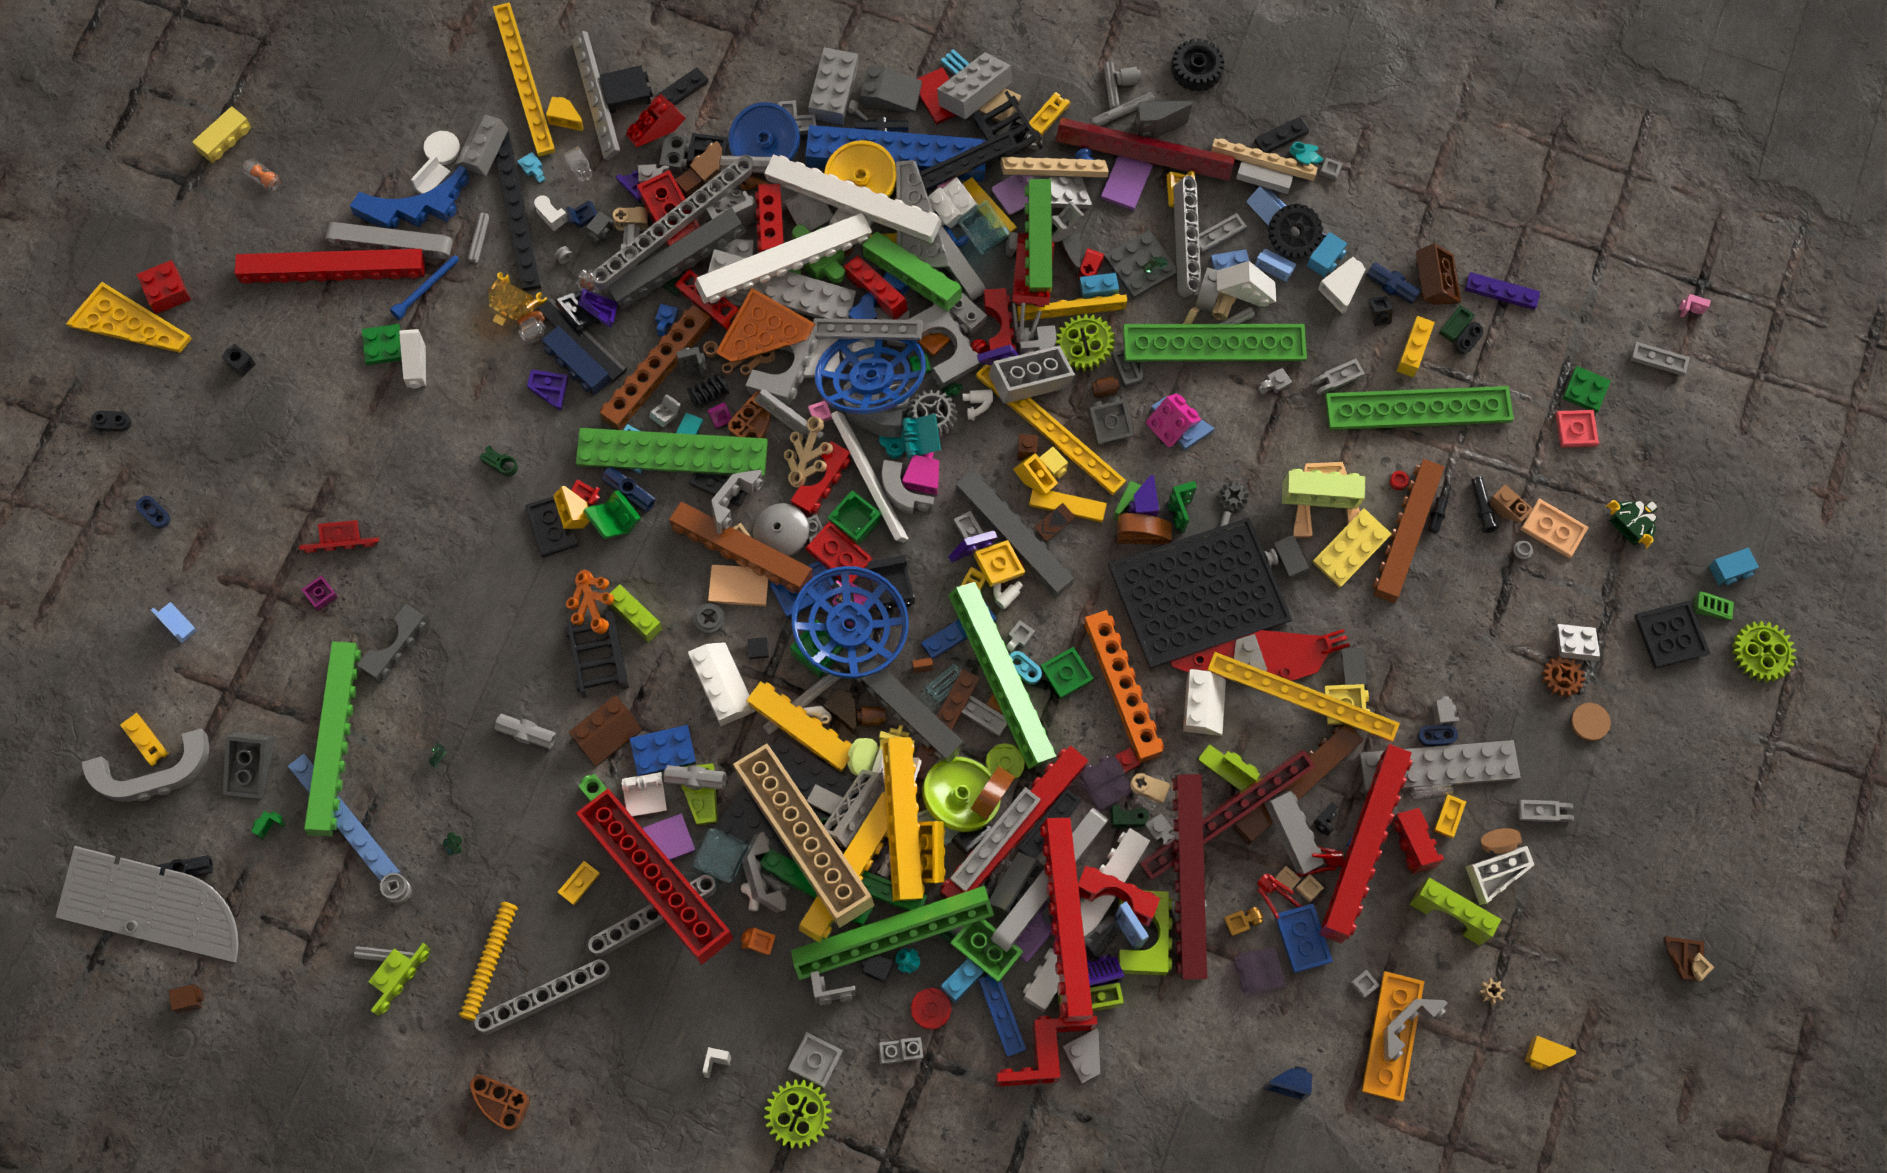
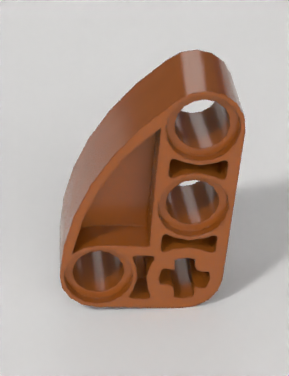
M761 391L754 393L729 421L728 429L731 437L766 438L770 427L771 413L754 401ZM746 414H753L750 418L745 417Z
M1124 513L1118 516L1117 542L1121 544L1165 545L1172 542V524L1167 520L1150 515Z
M998 766L970 809L987 820L1015 776Z
M483 1075L473 1077L470 1082V1089L481 1111L492 1122L507 1131L513 1132L519 1129L530 1105L528 1095L521 1090ZM485 1081L486 1087L482 1091H477V1083ZM504 1088L505 1095L497 1099L495 1097L496 1091ZM522 1096L524 1102L517 1105L515 1099H520ZM509 1116H515V1123L512 1126H506V1119Z

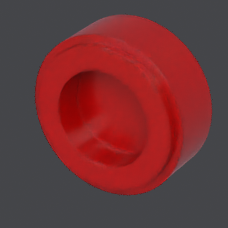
M1395 471L1389 479L1390 486L1395 490L1405 489L1409 483L1408 475L1403 471Z

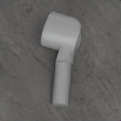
M851 100L848 112L868 121L869 118L858 110L859 103Z

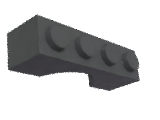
M405 604L394 618L398 625V636L395 642L384 650L369 649L357 664L362 672L379 683L388 678L392 667L402 660L403 653L407 648L410 649L413 646L415 638L419 633H423L427 627L428 621L426 617L408 604Z

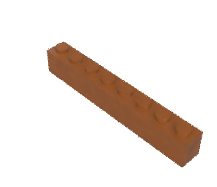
M1423 459L1420 465L1416 464L1413 474L1416 475L1415 479L1410 481L1407 488L1410 491L1409 496L1404 497L1401 505L1404 507V510L1399 512L1396 523L1399 524L1397 529H1393L1390 536L1392 543L1387 545L1384 555L1387 556L1386 560L1381 562L1378 569L1381 572L1380 577L1375 578L1372 586L1375 589L1373 596L1394 604L1399 598L1444 466Z
M680 502L669 518L671 529L674 532L687 535L691 541L700 542L711 551H718L724 558L735 560L741 567L746 568L747 566L755 574L768 577L771 582L785 586L792 593H799L805 584L813 578L812 568L732 527L724 529L721 534H718L713 517L683 502Z

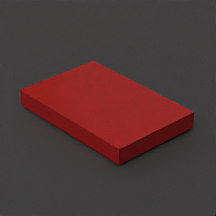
M943 67L917 78L922 81L919 98L936 125L958 116L939 106L937 88L949 80Z
M831 521L825 525L805 548L808 553L828 570L843 566L865 568L868 562L873 559ZM841 575L836 576L841 581ZM849 575V582H853L858 575Z

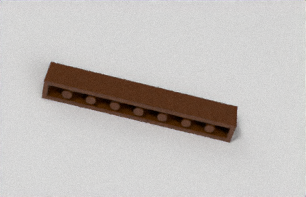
M1346 724L1343 727L1341 725L1337 726L1331 732L1333 736L1330 739L1325 737L1318 744L1320 748L1317 751L1311 750L1308 753L1316 767L1280 792L1291 791L1299 800L1358 747L1363 739L1351 726ZM1263 803L1235 822L1236 824L1232 829L1249 846L1273 824V821Z

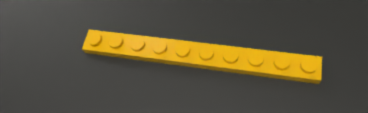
M510 2L493 6L538 157L555 153L554 144Z
M986 364L976 373V378L990 390L992 389V392L1000 398L989 376L992 366ZM1030 397L1006 403L1110 494L1114 495L1126 483V480Z
M1214 652L1208 671L1391 742L1394 741L1400 725L1399 722L1217 652Z

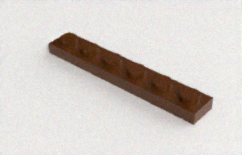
M964 669L959 674L937 715V718L951 731H953L980 680V677ZM922 744L915 758L921 760L917 777L924 781L938 758L934 755L935 750L931 746L927 748Z

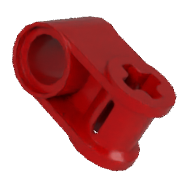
M1087 248L1078 279L1080 280V277L1097 275L1105 254Z

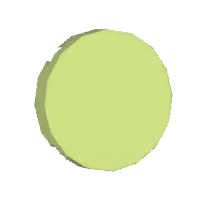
M856 739L848 751V756H850L848 767L855 776H858L862 769L868 771L873 769L879 747L873 739Z

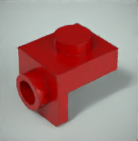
M578 479L575 480L570 489L586 501L588 507L592 504L595 505L600 496L598 495L600 488L595 487L593 489Z

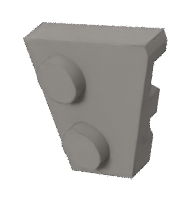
M1255 634L1237 639L1235 641L1233 659L1267 671Z
M1097 1028L1062 1046L1081 1084L1100 1075L1099 1032Z

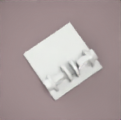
M661 772L622 779L626 810L632 817L667 811Z

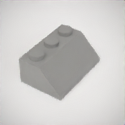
M483 115L476 119L455 163L456 167L461 165L468 171L487 176L508 132V128L501 119L489 115Z

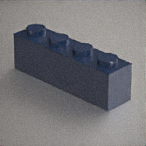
M559 325L542 339L545 353L555 357L556 363L561 368L565 367L573 380L577 379L586 392L590 391L593 395H596L611 382L609 373Z

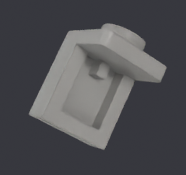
M666 394L663 397L662 403L650 412L649 418L660 426L665 427L677 417L680 403Z

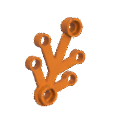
M581 570L575 578L577 587L574 595L566 602L567 608L576 610L579 607V599L582 592H584L578 613L572 615L571 622L577 626L582 625L586 610L589 607L592 617V630L598 634H604L608 630L609 623L600 617L595 600L611 605L614 601V596L608 592L603 594L594 592L590 586L594 585L601 590H605L609 585V581L603 577L594 578L590 571Z

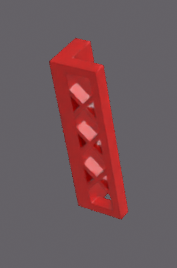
M689 269L675 286L685 297L728 331L731 326L730 320L739 309L724 296L720 297L718 304L710 305V302L704 304L695 286L696 278L699 276ZM692 276L694 278V285H685L686 281ZM730 307L731 310L726 316L722 315V308Z

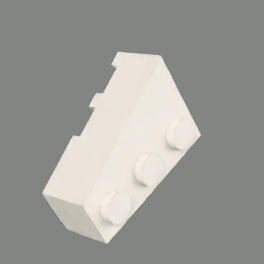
M1250 261L1217 271V291L1262 307L1276 302L1275 282Z

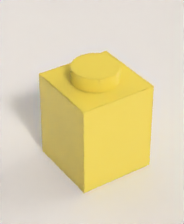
M1054 447L1039 457L1054 478H1061L1067 472L1068 462Z

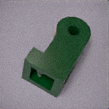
M1112 805L1110 809L1111 829L1141 828L1149 820V812L1142 807L1135 810H1121V805Z

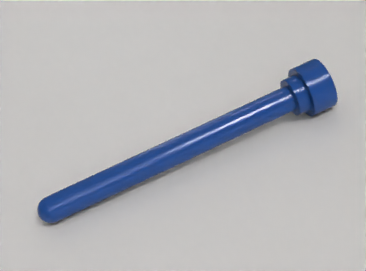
M452 256L404 302L389 309L391 314L396 319L401 320L406 315V309L459 261L458 256Z

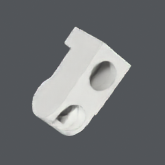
M539 196L535 199L534 205L538 215L553 231L568 222L566 212L562 208L557 211L551 205L547 196Z

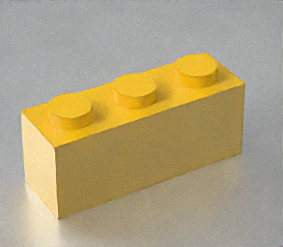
M1419 316L1416 317L1396 372L1410 377L1415 376L1435 322Z

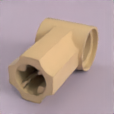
M1219 291L1212 316L1219 321L1226 320L1236 297Z

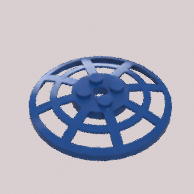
M839 339L822 354L817 363L815 382L820 396L832 407L853 414L881 412L904 402L918 389L926 372L924 352L915 340H898L908 345L901 353L891 348L882 347L883 340L875 339V347L861 349L852 353L847 346L864 339ZM841 350L846 358L838 365L835 372L824 370L829 360ZM914 350L920 360L921 370L910 372V366L906 357ZM874 353L871 358L861 361L857 359L860 356ZM881 353L891 355L895 359L888 362L881 358ZM851 362L854 366L850 373L842 374L843 369ZM902 363L905 374L894 375L893 368ZM822 377L833 379L837 394L827 397L823 390ZM918 377L915 384L902 396L898 395L905 388L909 379ZM839 380L850 381L852 387L842 391ZM903 380L895 391L889 388L893 381ZM857 392L863 394L864 398L863 401H859L849 396ZM881 392L886 395L884 398L871 401L872 395ZM844 399L849 403L861 406L860 408H852L840 405L834 401ZM890 399L893 400V401H891V402H889V403H886V404H883V405H880V406L868 408L869 405L880 404V403L886 402V401H888V400H890Z
M843 566L823 571L805 584L794 602L791 627L797 647L812 665L832 676L855 679L876 674L888 667L897 658L907 638L909 618L902 596L887 579L869 569ZM841 575L842 587L831 589L822 596L813 589L821 581ZM849 575L866 577L878 583L879 586L873 593L859 587L850 586ZM885 590L895 600L901 617L889 619L885 606L879 600V597ZM842 593V603L832 607L826 601L828 598ZM850 593L859 594L868 599L863 605L851 602ZM808 594L815 601L810 611L809 623L797 622L799 607L804 597ZM873 604L879 609L883 617L882 620H872L868 610ZM819 607L828 613L826 623H814ZM852 621L855 627L847 629L844 626V622ZM902 625L900 641L895 651L891 653L884 648L889 637L890 626ZM884 627L883 636L878 644L870 638L872 629ZM798 630L810 632L812 641L819 650L813 658L803 647ZM815 631H827L831 640L823 646L818 640ZM866 644L872 649L868 654L856 657V647ZM837 645L847 648L848 658L832 654L831 651ZM877 654L887 659L875 669L858 673L857 663L867 661ZM827 656L834 661L849 664L850 674L830 670L819 663Z

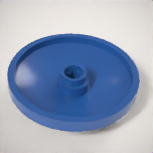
M760 102L746 107L736 116L729 131V147L733 156L772 157L774 154L776 156H785L789 161H792L800 143L799 128L793 116L782 106L770 102Z

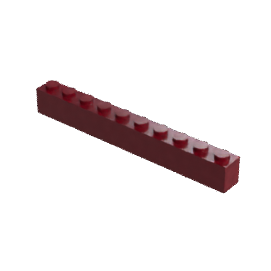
M1061 118L1055 140L1188 172L1194 171L1197 174L1230 181L1235 157L1066 118Z
M1299 750L1203 817V844L1315 768V764L1306 751ZM1176 836L1137 862L1148 879L1153 880L1172 867L1174 860H1177V852L1173 851V840H1176Z
M1201 774L1174 775V779L1171 780V789L1175 791V799H1172V811H1175L1176 819L1172 821L1173 832L1176 831V840H1173V851L1177 852V860H1174L1173 867L1174 872H1177V880L1174 881V891L1178 893V901H1175V913H1178V921L1175 922V932L1179 934V942H1176V954H1179L1180 961L1176 963V972L1183 980L1207 979Z

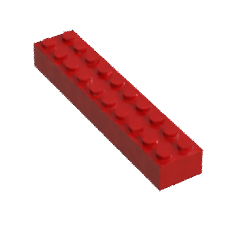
M1389 744L1380 756L1319 935L1342 944L1346 939L1349 940L1350 936H1353L1357 924H1354V921L1360 916L1363 905H1360L1363 898H1366L1369 887L1366 885L1374 876L1376 869L1373 866L1379 860L1382 850L1379 848L1385 842L1388 832L1385 830L1388 825H1391L1394 818V813L1391 812L1399 803L1401 796L1398 793L1406 783L1407 778L1404 776L1410 770L1413 762L1410 759L1412 754L1410 751Z
M606 789L576 812L583 826L701 965L734 939L726 925L609 789Z

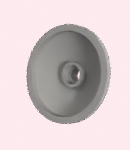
M787 503L775 504L763 510L757 517L753 527L754 539L789 557L795 555L804 547L809 536V523L806 516L799 508ZM776 525H781L779 529H775Z

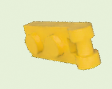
M1057 92L1054 93L1029 121V124L1034 131L1038 130L1043 135L1058 117L1069 108L1071 102L1061 98V95Z
M135 713L120 724L152 767L157 764V760L161 757L165 758L169 755L139 714ZM156 748L157 751L151 755L150 752Z

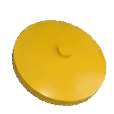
M866 140L849 142L838 148L831 155L825 167L826 175L833 174L842 181H851L855 186L867 187L874 193L887 195L888 198L896 186L897 173L894 159L883 146L875 142Z

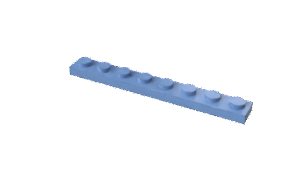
M303 754L288 765V767L310 793L314 765ZM338 796L340 808L335 813L337 828L380 881L389 873L401 874Z

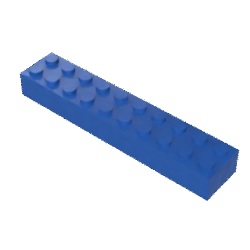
M809 125L806 167L825 169L829 158L838 148L849 142L866 140L883 146L891 154L895 164L898 161L914 160L919 172L980 145L986 142L987 139ZM985 164L959 175L957 178L959 180H968L972 177L975 181L984 182Z

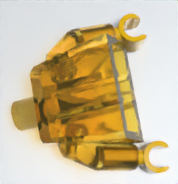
M501 272L497 274L498 279L488 288L489 307L497 311L493 321L502 326L507 317L517 320L547 301V297L542 300L540 299L542 298V293L540 292L536 294V299H533L534 296L510 284L509 276L506 275L503 278Z

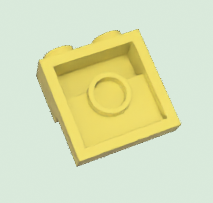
M1364 684L1324 687L1326 695L1370 711V709H1366V702H1369L1368 690H1365ZM1327 717V725H1345Z

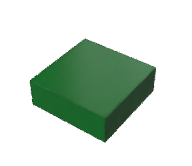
M924 354L926 361L925 374L931 373L928 356ZM918 356L909 357L912 372L921 370Z

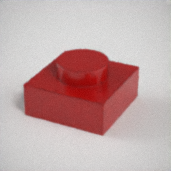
M1131 747L1113 756V760L1122 774L1140 766V762Z

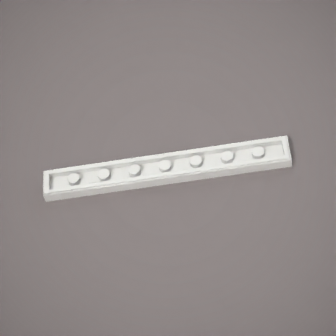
M838 411L833 412L831 417L894 539L902 543L908 541L909 538L845 415Z

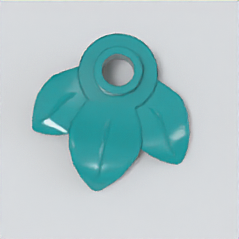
M1295 142L1289 149L1292 156L1296 157L1303 164H1318L1323 161V158L1316 153L1319 148L1318 146Z
M903 427L902 437L890 438L879 435L880 445L886 448V453L890 458L898 459L906 451Z

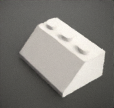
M1189 670L1186 683L1183 732L1222 736L1226 679L1210 671Z

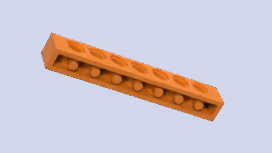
M1107 610L1085 617L1083 624L1135 756L1140 763L1160 757L1163 752L1162 749H1164L1161 738H1157L1155 722L1149 718V707L1146 702L1143 703L1141 687L1136 685L1134 680L1136 678L1135 672L1128 665V654L1126 650H1122L1120 645L1122 640L1120 634L1114 630L1115 622L1112 615L1109 616ZM1099 631H1106L1108 636H1101ZM1113 648L1115 653L1109 654L1106 649ZM1119 665L1122 671H1115L1113 666ZM1127 683L1129 688L1123 689L1119 684ZM1133 700L1136 706L1131 707L1126 701ZM1140 718L1143 724H1136L1133 719ZM1143 735L1148 736L1150 742H1143L1140 737Z

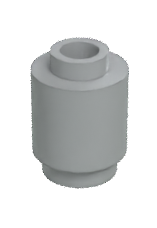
M1136 66L1119 69V71L1115 72L1117 86L1139 84V80H1142L1140 69L1137 70Z

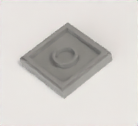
M806 1032L787 1070L825 1089L843 1050Z

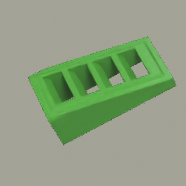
M1133 481L1129 482L1115 511L1114 520H1118V516L1124 514L1129 509V502H1132L1134 494L1142 485Z
M1699 591L1695 595L1693 610L1696 614L1731 621L1734 602ZM1718 604H1720V611H1717ZM1724 605L1728 606L1727 614L1724 613Z

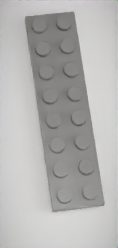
M714 249L708 273L745 258ZM787 271L786 274L777 277V275L773 276L765 283L758 282L752 287L792 311L815 318L849 319V310L852 308L856 293L854 290ZM751 288L747 290L740 289L736 294L747 297Z
M1514 740L1404 749L1412 752L1410 759L1413 762L1410 770L1404 776L1407 779L1403 789L1510 781L1521 778ZM1383 751L1362 752L1359 754L1365 792H1368Z

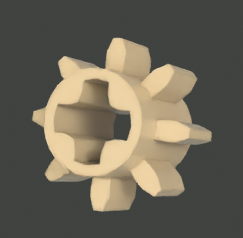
M1490 978L1488 984L1485 982L1480 984L1483 989L1478 994H1482L1483 1002L1490 1001L1491 1005H1494L1496 999L1498 1001L1503 1000L1501 993L1506 990L1501 988V981L1496 983ZM1488 989H1491V991H1495V994L1493 995V993L1489 992Z

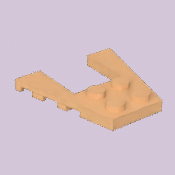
M1343 462L1305 463L1303 472L1319 470L1322 473L1340 472L1341 475H1347ZM1297 505L1293 529L1295 538H1311L1313 536L1310 506ZM1346 508L1347 525L1361 512L1359 508Z

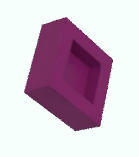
M725 403L707 410L716 429L729 423L732 419Z

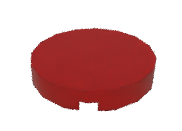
M927 988L918 992L913 998L911 1015L915 1023L921 1028L928 1030L938 1029L945 1025L950 1018L951 1003L947 995L941 990Z

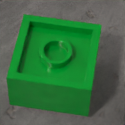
M851 491L827 517L828 522L831 521L859 546L881 522V512L854 491Z
M805 631L799 638L805 650L813 658L819 650L813 643L810 632ZM815 631L818 640L823 646L831 640L827 631ZM794 642L790 646L791 654L820 679L825 672L812 665L803 656L796 642ZM837 645L831 653L838 655L844 647ZM826 656L819 664L829 669L836 661Z

